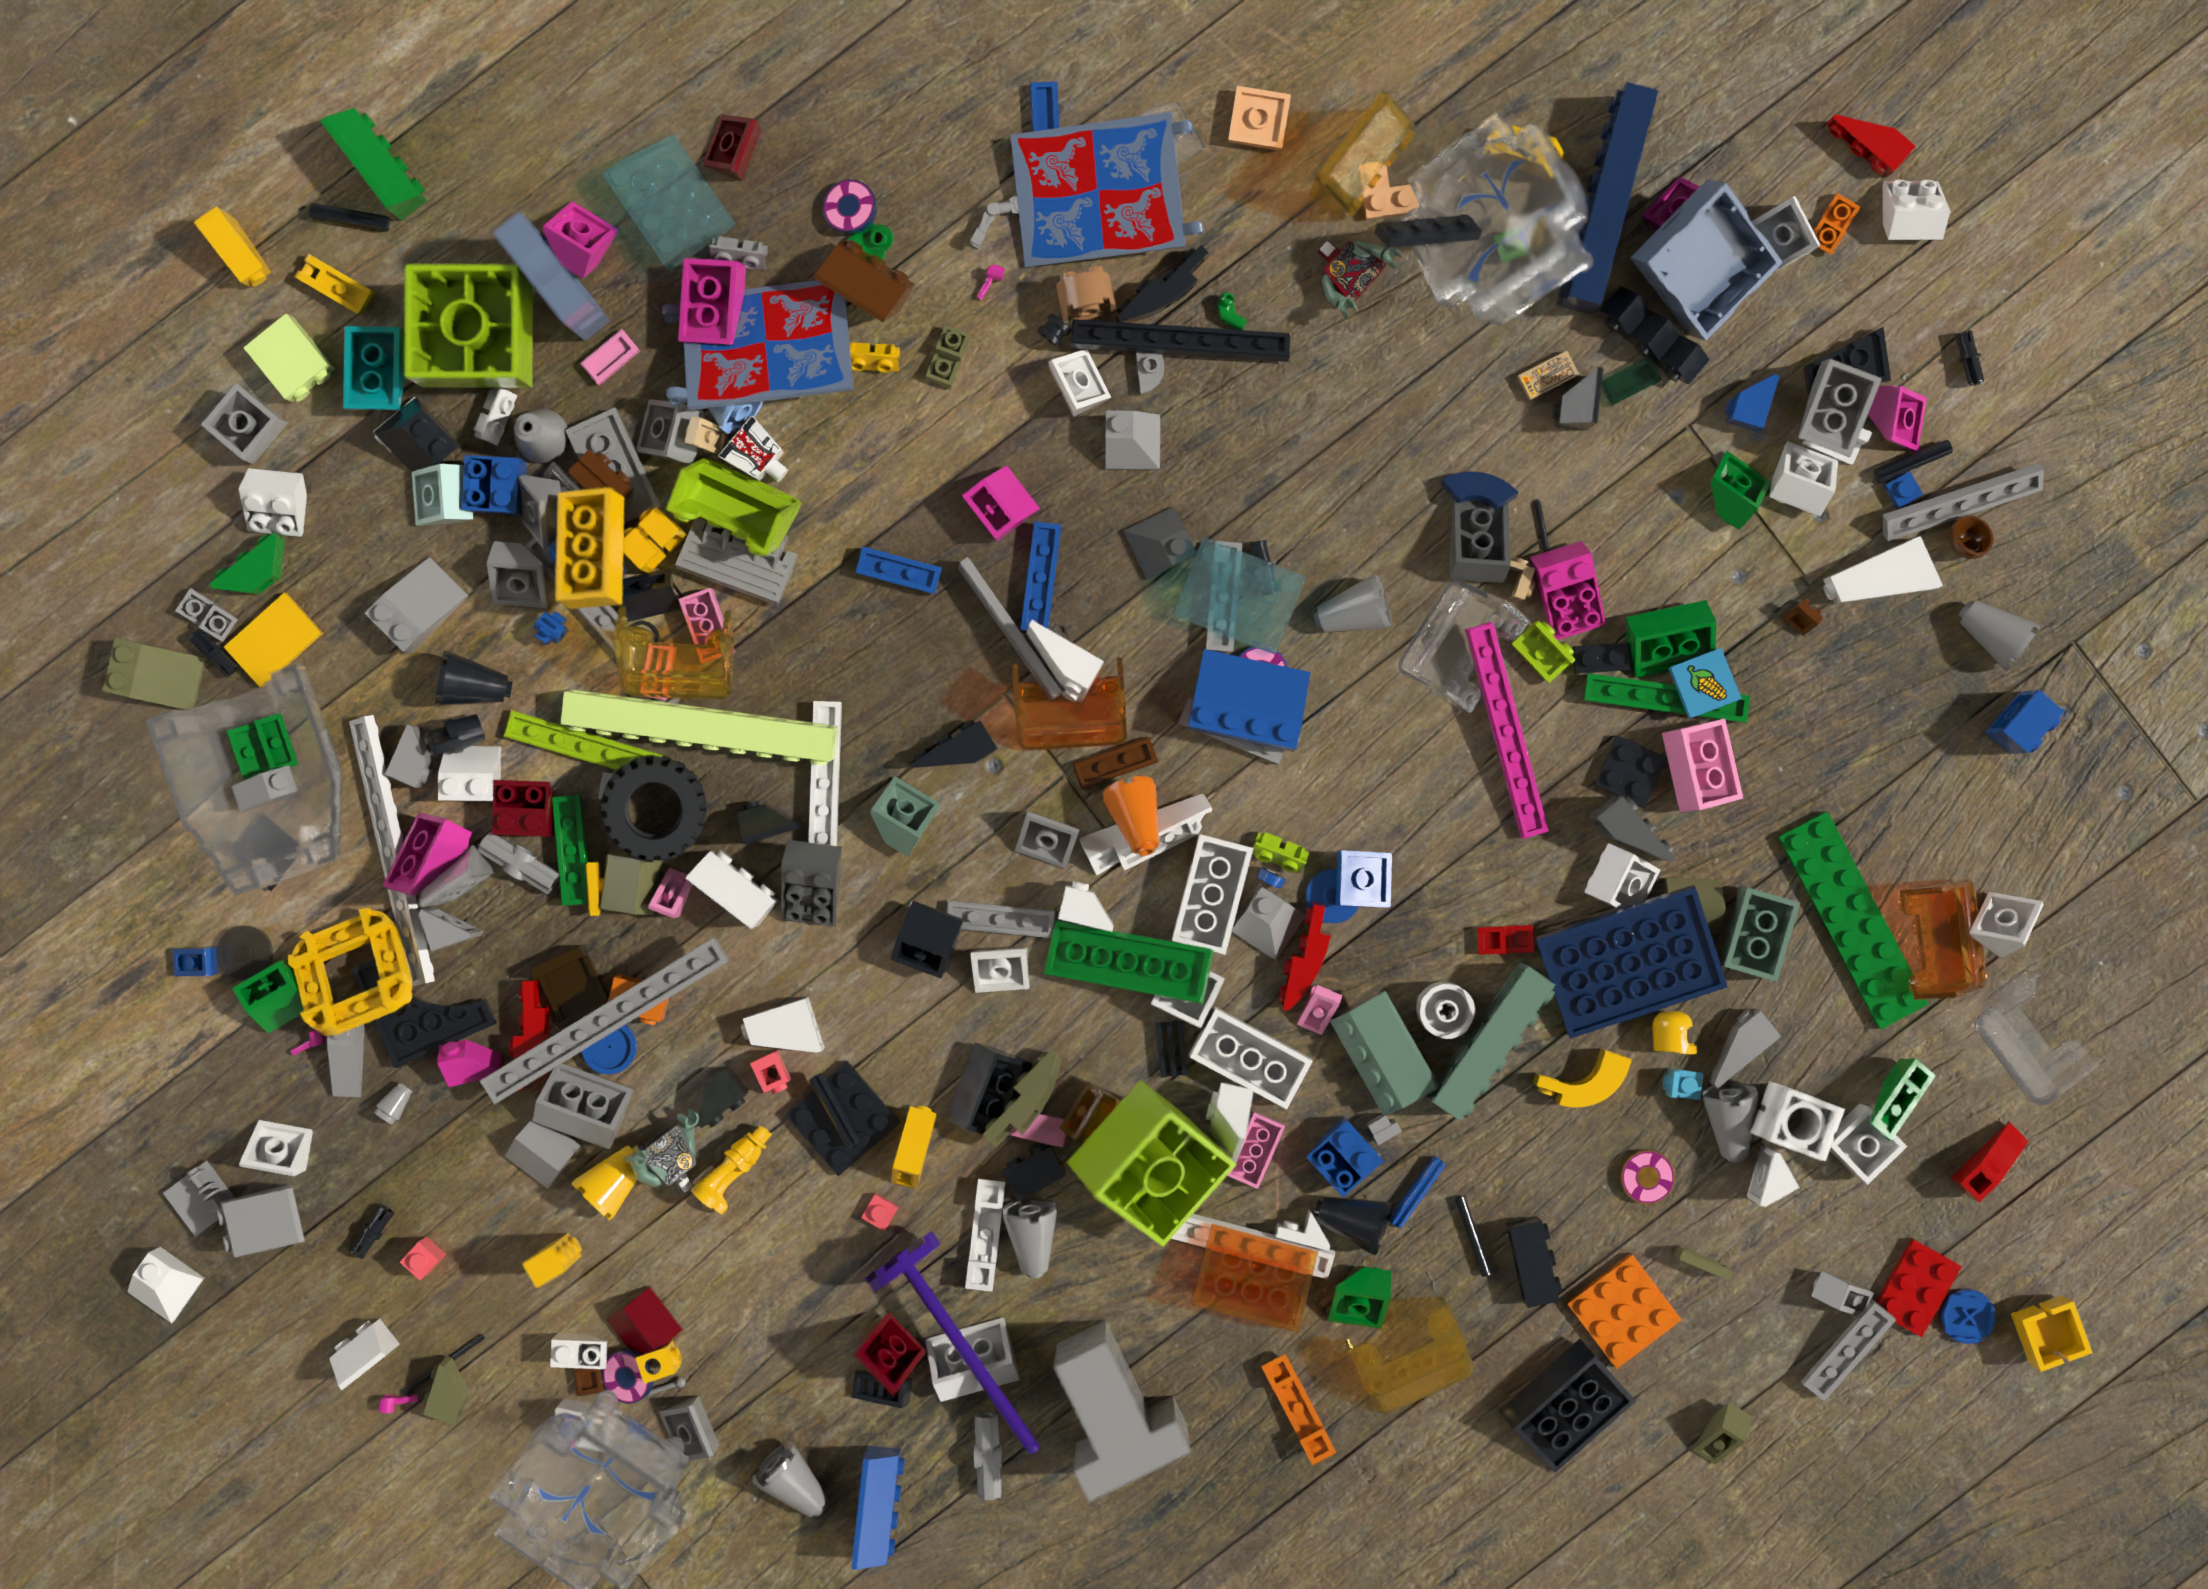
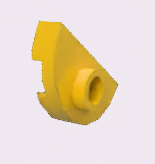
M588 862L586 864L588 911L590 916H600L604 878H602L599 863Z

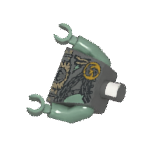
M688 1109V1116L682 1113L677 1115L678 1121L682 1123L681 1127L679 1124L668 1126L639 1149L635 1147L634 1153L627 1155L625 1159L631 1164L637 1181L657 1188L668 1187L673 1184L679 1194H683L693 1187L686 1173L696 1165L694 1158V1126L699 1121V1115L691 1109Z

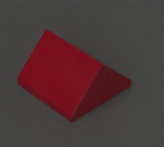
M722 114L702 165L742 181L762 131L757 121L753 118Z
M648 1287L606 1320L627 1348L636 1350L642 1355L661 1349L683 1330L651 1287Z

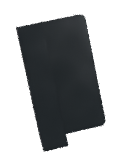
M670 569L622 580V605L620 606L627 622L679 610V603L674 593L673 576Z

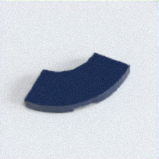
M1483 472L1456 473L1444 478L1441 483L1458 504L1467 500H1477L1489 504L1495 510L1517 498L1519 493L1506 481Z

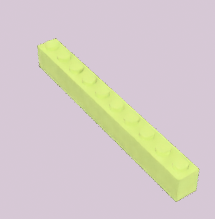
M576 689L564 691L561 724L569 725V729L573 731H586V728L596 729L597 734L612 735L613 732L623 733L622 737L638 739L639 735L649 736V741L666 742V739L676 740L677 745L692 746L693 743L703 744L704 749L719 750V746L728 747L730 748L729 752L745 754L746 750L756 751V755L760 757H773V754L783 755V759L788 761H799L800 758L810 759V763L816 765H826L827 761L830 762L835 758L838 726Z

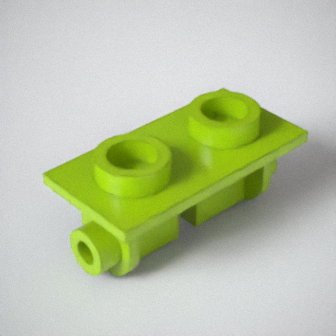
M1258 832L1252 855H1255L1262 862H1272L1280 865L1287 872L1301 873L1309 855V852L1305 851V847L1287 841L1284 849L1279 848L1282 838L1264 832V834Z

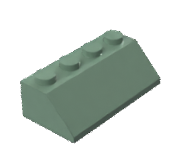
M1386 991L1347 1007L1330 1020L1383 1116L1405 1108L1440 1087Z

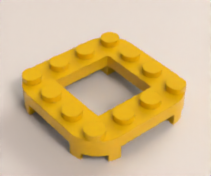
M363 908L359 910V916L318 933L312 934L306 931L299 936L301 940L295 946L292 955H288V964L294 969L304 1012H301V1016L306 1023L324 1036L338 1035L390 1014L409 1003L412 999V977L399 929L391 918L380 911ZM371 942L380 980L377 981L378 986L334 1004L324 961Z

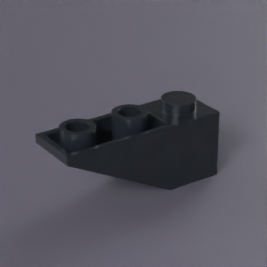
M972 719L960 727L962 732L952 738L951 734H948L936 742L939 747L931 752L926 748L913 756L915 762L910 765L912 768L977 763L998 750V747L981 721L975 723Z

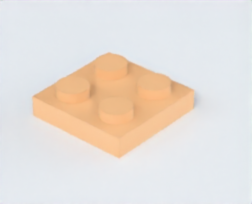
M1237 86L1228 142L1282 151L1291 94Z

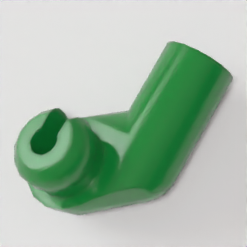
M1229 292L1222 293L1216 304L1220 320L1237 330H1243L1248 319L1235 312V298L1233 294Z

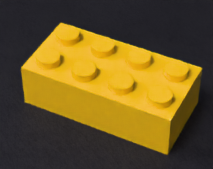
M611 488L558 493L556 601L570 609L622 605L624 497Z

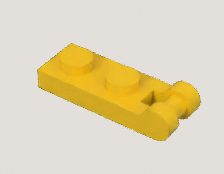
M307 254L304 259L305 265L301 271H297L294 277L361 316L375 292L314 256ZM317 268L320 272L316 279H313L311 276Z

